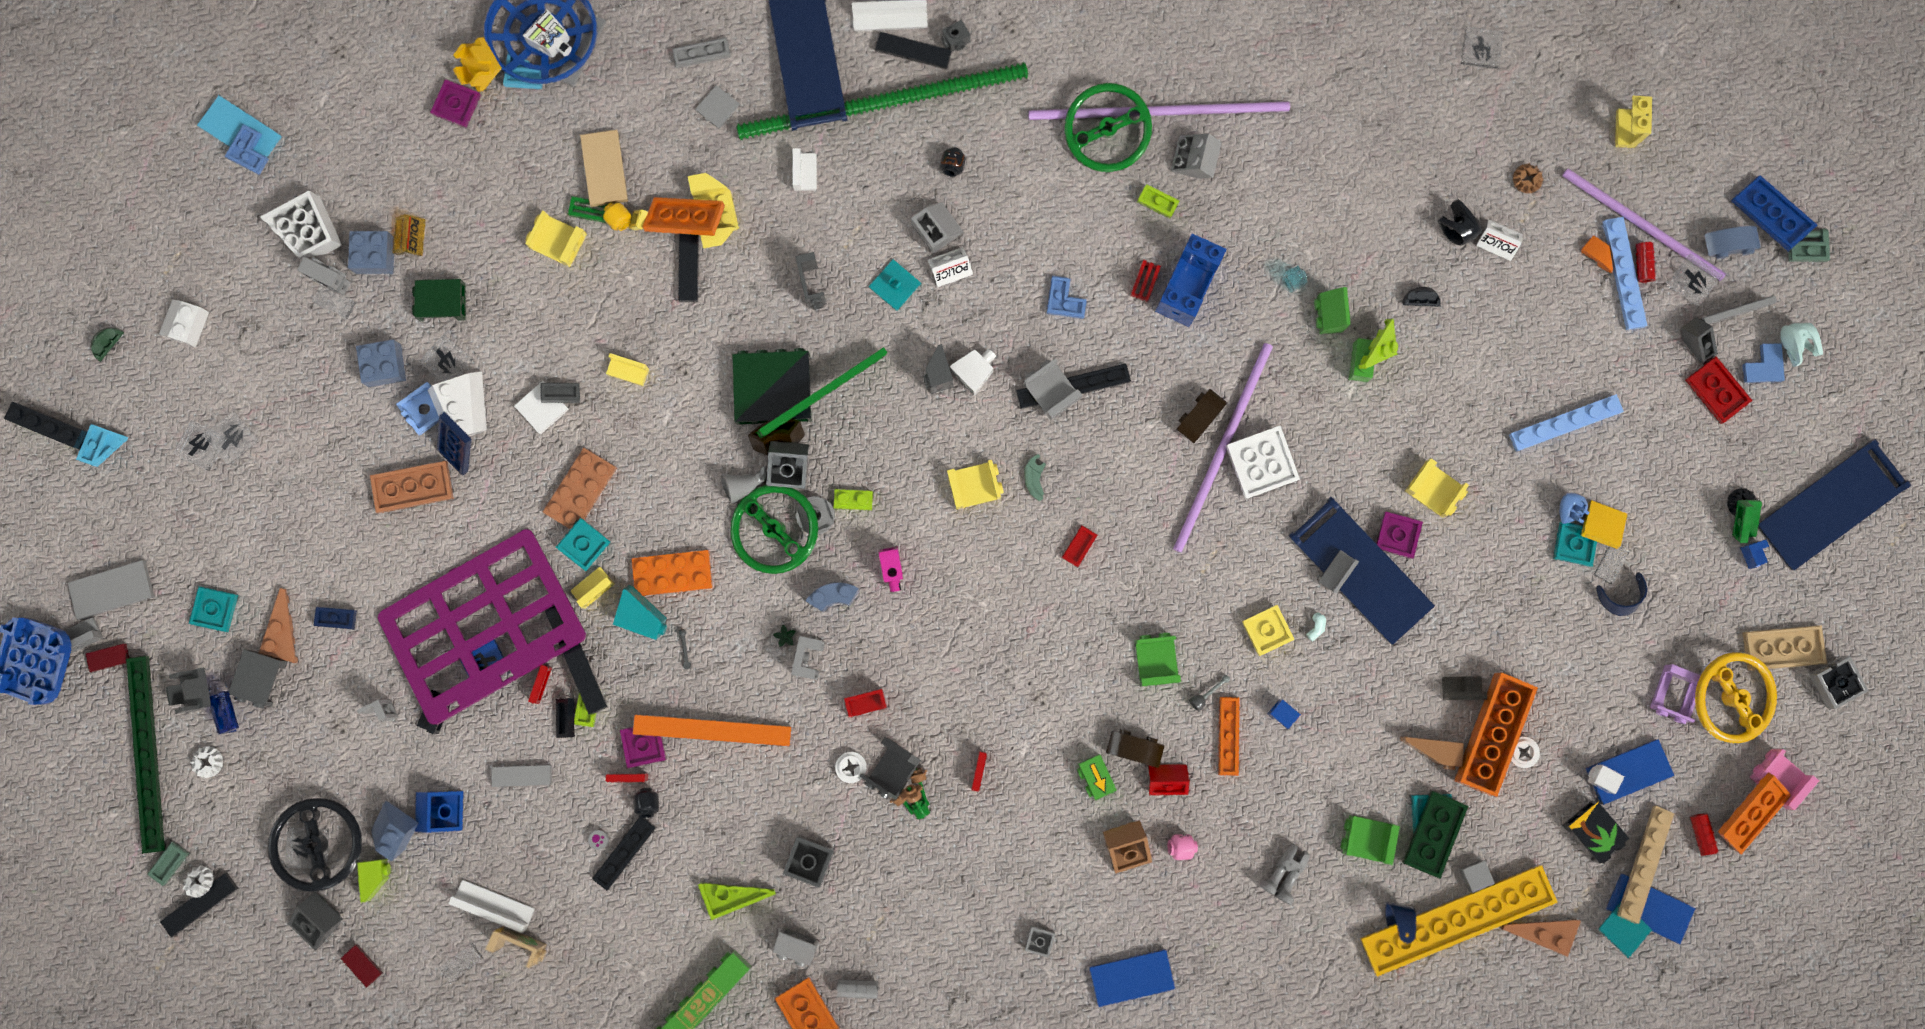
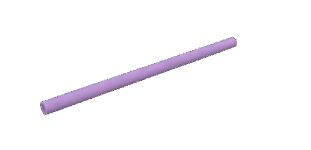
M1567 168L1562 176L1717 280L1721 281L1725 277L1726 273Z

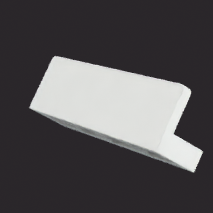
M926 0L852 3L854 31L919 29L928 27Z
M466 880L461 881L456 895L451 896L448 903L520 933L527 930L535 910L531 906Z

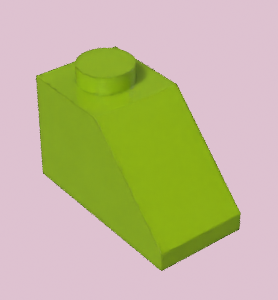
M387 859L357 863L360 903L372 900L389 879L391 866Z

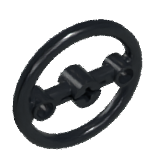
M324 798L305 799L288 807L275 821L268 840L270 863L279 878L295 889L311 892L332 888L346 879L354 870L362 848L360 827L353 814L343 805ZM318 807L328 808L338 813L346 821L352 836L350 857L342 870L333 877H330V868L325 865L323 852L327 850L328 840L319 833L317 821L320 818V812ZM309 810L313 814V817L310 821L307 819V813ZM297 812H300L299 819L305 824L307 837L302 842V849L311 856L313 869L310 871V878L312 882L301 881L293 877L284 868L279 857L278 842L280 833L286 822ZM319 869L324 873L322 879L317 875Z

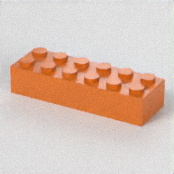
M1502 672L1494 673L1464 752L1462 767L1458 768L1455 776V782L1486 795L1498 797L1538 687Z

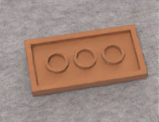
M583 448L543 510V513L571 529L580 517L585 520L617 467Z
M447 461L370 475L375 511L378 514L454 499Z

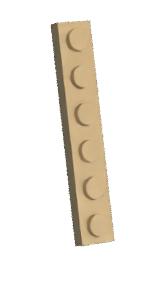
M1658 806L1652 807L1617 916L1632 923L1639 924L1674 813Z

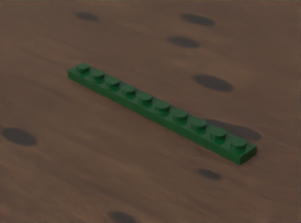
M149 656L128 658L126 659L141 847L142 854L165 851L150 662Z

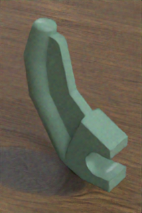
M1037 454L1025 466L1024 475L1025 485L1030 495L1036 500L1041 501L1044 498V492L1039 480L1046 464L1045 462L1041 465L1036 464V460L1040 458V455Z

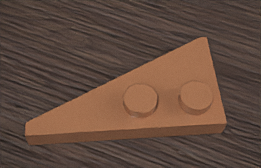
M280 588L259 653L297 663L298 657L295 656L292 617L289 615L288 609L289 597L286 593L287 589Z
M1572 919L1522 924L1511 923L1502 925L1501 929L1568 957L1581 921Z

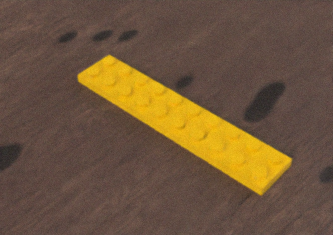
M1538 865L1479 891L1469 893L1416 915V935L1411 943H1404L1400 940L1396 924L1364 936L1360 940L1374 974L1378 977L1558 902L1543 866Z

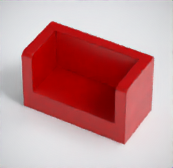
M883 689L844 698L849 718L888 708Z

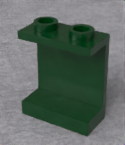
M461 279L415 280V286L412 287V294L415 298V305H412V314L417 320L424 322V318L454 317L458 321L466 320L465 282Z

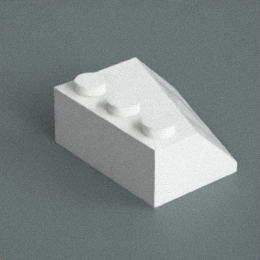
M307 191L260 216L300 259L327 254L342 246L320 196L311 191Z
M482 371L455 377L434 384L428 389L438 416L446 412L469 437L487 430Z

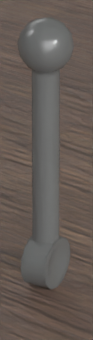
M681 629L679 635L682 639L685 662L683 667L684 669L691 668V663L688 661L685 639L686 630Z

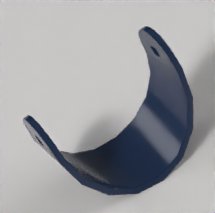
M1640 572L1636 573L1640 598L1639 602L1634 605L1623 606L1614 603L1608 598L1604 589L1598 585L1596 591L1603 607L1611 614L1617 616H1628L1635 612L1647 595L1648 588L1643 575Z
M1386 902L1385 917L1387 927L1396 924L1400 940L1404 943L1413 942L1416 935V913L1413 906Z

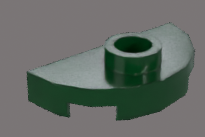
M108 327L99 330L93 336L91 351L99 362L124 334V331Z

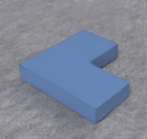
M244 124L224 156L258 175L261 174L269 160L253 150L262 134Z
M1052 276L1047 314L1084 319L1087 299L1068 297L1071 278Z
M1782 343L1760 345L1761 363L1743 364L1744 383L1785 381Z

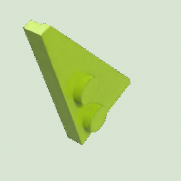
M1394 318L1385 319V328L1377 332V336L1369 346L1370 353L1368 356H1363L1359 369L1369 368L1397 355L1398 343L1395 337Z
M711 883L698 884L711 920L776 894L775 889Z

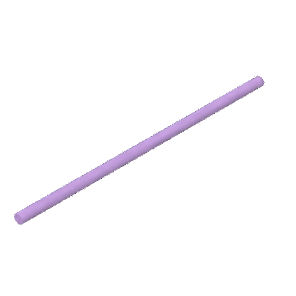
M1290 102L1147 107L1151 116L1289 111ZM1134 107L1078 109L1074 118L1119 117ZM1069 109L1029 110V120L1066 119ZM1133 111L1129 113V117L1139 116V114Z

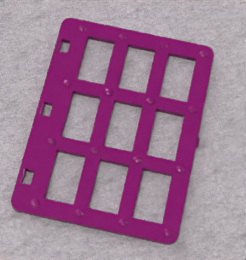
M528 529L520 531L463 565L449 570L447 574L383 609L378 614V621L428 722L433 725L442 723L583 642L586 638V632L534 533ZM524 547L533 565L497 584L489 566ZM478 573L486 592L451 611L442 593ZM540 576L548 594L512 614L504 595ZM431 600L440 618L404 638L396 619ZM493 602L502 621L466 641L457 622ZM555 605L564 623L528 644L519 625ZM446 629L454 648L418 667L410 649ZM508 632L517 650L481 671L472 652ZM564 640L566 645L556 650L554 645ZM461 659L469 678L433 697L425 679ZM511 671L513 675L503 681L501 675ZM457 701L460 706L450 711L448 706Z

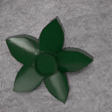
M782 625L781 633H774L773 636L780 639L779 647H782L785 642L788 645H793V640L790 637L794 636L796 631L790 630L787 632V628Z

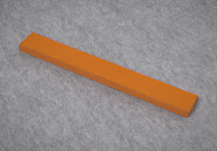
M635 715L633 734L790 746L791 727Z

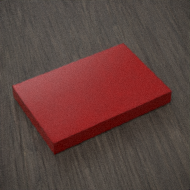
M1717 356L1713 357L1685 379L1720 424L1725 423L1753 401Z

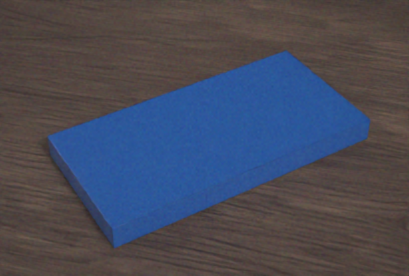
M1761 175L1731 200L1733 204L1788 252L1817 226L1813 220Z
M1659 739L1585 768L1589 775L1593 767L1604 765L1624 776L1616 794L1607 793L1593 785L1601 805L1675 776Z
M1620 874L1606 910L1613 912L1622 901L1629 876ZM1650 887L1640 919L1652 929V932L1677 944H1681L1696 908Z
M1166 949L1089 967L1098 1007L1175 989Z

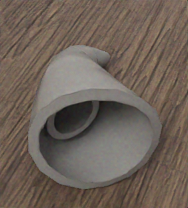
M763 466L756 474H721V483L731 504L758 488L765 481L767 471L765 466Z

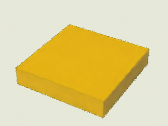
M1591 500L1588 503L1587 509L1590 513L1588 515L1585 514L1581 536L1618 549L1621 547L1627 513Z

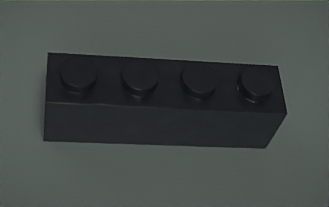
M11 402L4 417L7 421L76 449H81L88 432L15 402Z

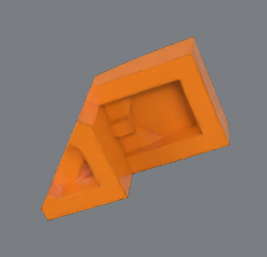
M1593 235L1582 248L1581 253L1595 260L1600 268L1612 273L1613 266L1610 246Z

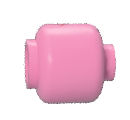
M1175 834L1168 840V854L1172 855L1175 860H1191L1194 853L1198 851L1197 841H1194L1193 837L1189 834Z

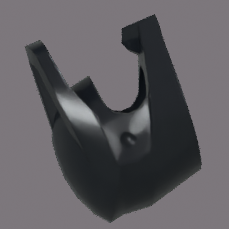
M1459 199L1450 205L1454 213V221L1447 220L1444 216L1438 220L1444 235L1452 243L1459 246L1473 241L1482 233V226L1479 220Z

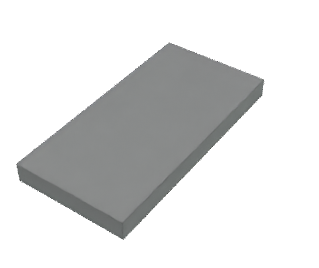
M144 560L68 582L77 620L155 597L146 561Z

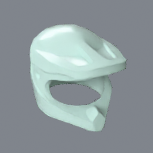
M1808 322L1793 323L1782 327L1780 339L1793 367H1797L1802 363L1804 348L1812 352L1815 357L1823 355L1821 339L1813 324ZM1808 339L1813 340L1814 346L1809 342Z

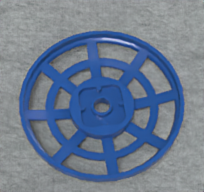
M494 0L484 24L485 40L502 70L509 76L532 84L557 82L569 77L580 69L588 60L595 47L597 21L588 0H580L591 18L590 24L581 26L577 14L571 8L576 0H567L566 2L561 0H526L517 7L513 6L508 0ZM545 3L561 7L556 15L551 14L563 28L562 19L567 13L570 14L575 23V27L565 29L568 36L576 35L571 52L553 64H549L548 55L527 44L523 37V34L545 12ZM537 4L538 12L532 13L528 17L521 13L524 9ZM503 6L510 12L505 22L504 33H492L494 18L498 10ZM515 18L522 23L520 33H510ZM592 31L590 46L584 57L580 58L575 53L579 48L582 34ZM492 41H504L508 53L514 60L505 66L498 58ZM510 41H521L526 49L517 55ZM531 54L541 56V65L531 64L524 60ZM569 60L576 64L567 72L549 78V70L560 67ZM519 65L533 70H541V79L525 78L512 71Z

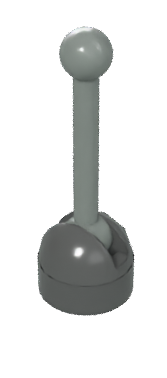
M1224 675L1222 680L1203 696L1195 695L1189 699L1193 708L1200 712L1205 707V699L1222 684L1228 683L1230 681L1229 676Z

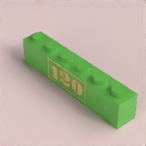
M736 950L732 954L727 952L720 960L722 962L720 967L717 969L714 966L707 974L709 978L706 982L700 981L693 989L695 993L692 997L686 996L679 1004L681 1008L678 1012L672 1011L665 1019L667 1023L662 1028L659 1025L656 1029H694L752 966Z

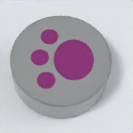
M595 830L589 835L588 843L591 848L600 850L608 845L609 836L604 830Z

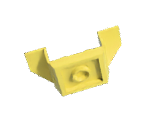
M707 173L687 176L690 191L695 200L723 201L725 205L715 235H700L703 249L721 246L733 231L739 229L731 191Z

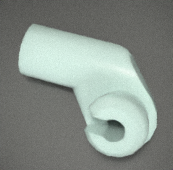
M1319 612L1315 613L1312 617L1315 622L1314 628L1306 634L1312 642L1325 631L1326 617Z

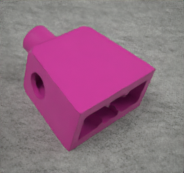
M898 546L880 549L879 558L884 582L889 583L890 592L900 591V580L903 579ZM895 568L896 573L893 575L889 574V569Z

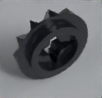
M1740 488L1730 493L1727 499V506L1731 514L1735 516L1738 500H1758L1759 498L1754 495L1753 491L1747 488Z

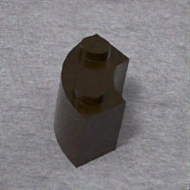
M1211 389L1206 394L1201 392L1195 400L1197 402L1196 406L1189 414L1185 412L1178 420L1181 424L1176 430L1192 443L1198 440L1228 403Z
M790 419L763 438H760L756 432L771 421L765 422L756 427L748 435L753 450L768 456L771 441L799 443L805 434L801 422L796 419Z
M1120 729V732L1111 731L1106 750L1107 754L1159 768L1165 745L1159 744L1158 739L1148 736L1146 740L1131 736L1132 732Z

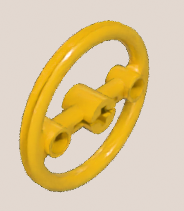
M1732 652L1714 659L1702 672L1695 691V706L1702 726L1713 737L1729 743L1747 742L1760 735L1771 722L1777 705V689L1770 670L1761 660L1746 653ZM1734 661L1746 662L1752 665L1762 676L1767 695L1762 716L1754 714L1750 709L1751 695L1747 690L1737 688L1732 680L1733 671L1726 667L1727 663ZM1710 679L1719 682L1724 690L1721 695L1722 702L1726 706L1735 707L1740 715V725L1746 728L1744 733L1727 734L1719 730L1711 721L1705 702L1706 690Z

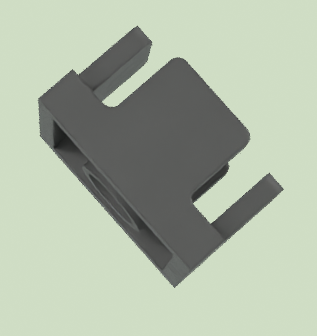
M205 668L176 672L169 675V679L180 678L181 683L180 685L166 687L168 705H184V707L176 709L175 714L192 713L211 706Z

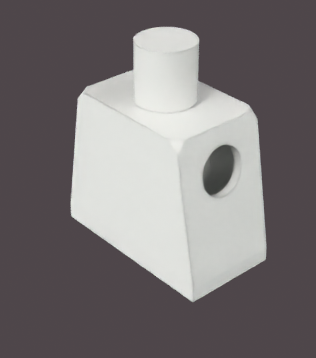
M990 349L986 350L982 355L973 350L950 366V371L975 396L993 373V367L989 363L996 358V355Z

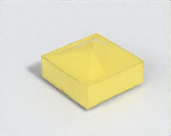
M643 209L633 211L629 229L634 231L643 230L642 226L648 212Z

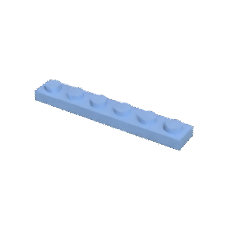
M1624 217L1604 220L1602 223L1607 244L1610 246L1613 273L1626 330L1644 328L1647 326Z
M1616 394L1509 434L1517 452L1624 411Z

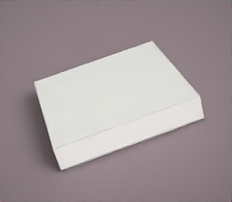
M540 384L515 405V408L540 435L569 410L564 403H541Z

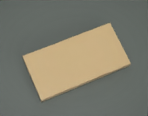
M618 130L580 135L590 206L595 207L610 203L628 202Z
M1822 625L1742 632L1745 653L1761 660L1768 669L1827 664ZM1747 663L1748 671L1756 670L1752 665Z

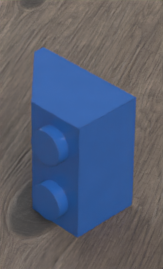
M463 791L416 792L415 821L418 822L415 832L463 831Z

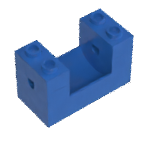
M1192 233L1155 312L1190 327L1227 249Z

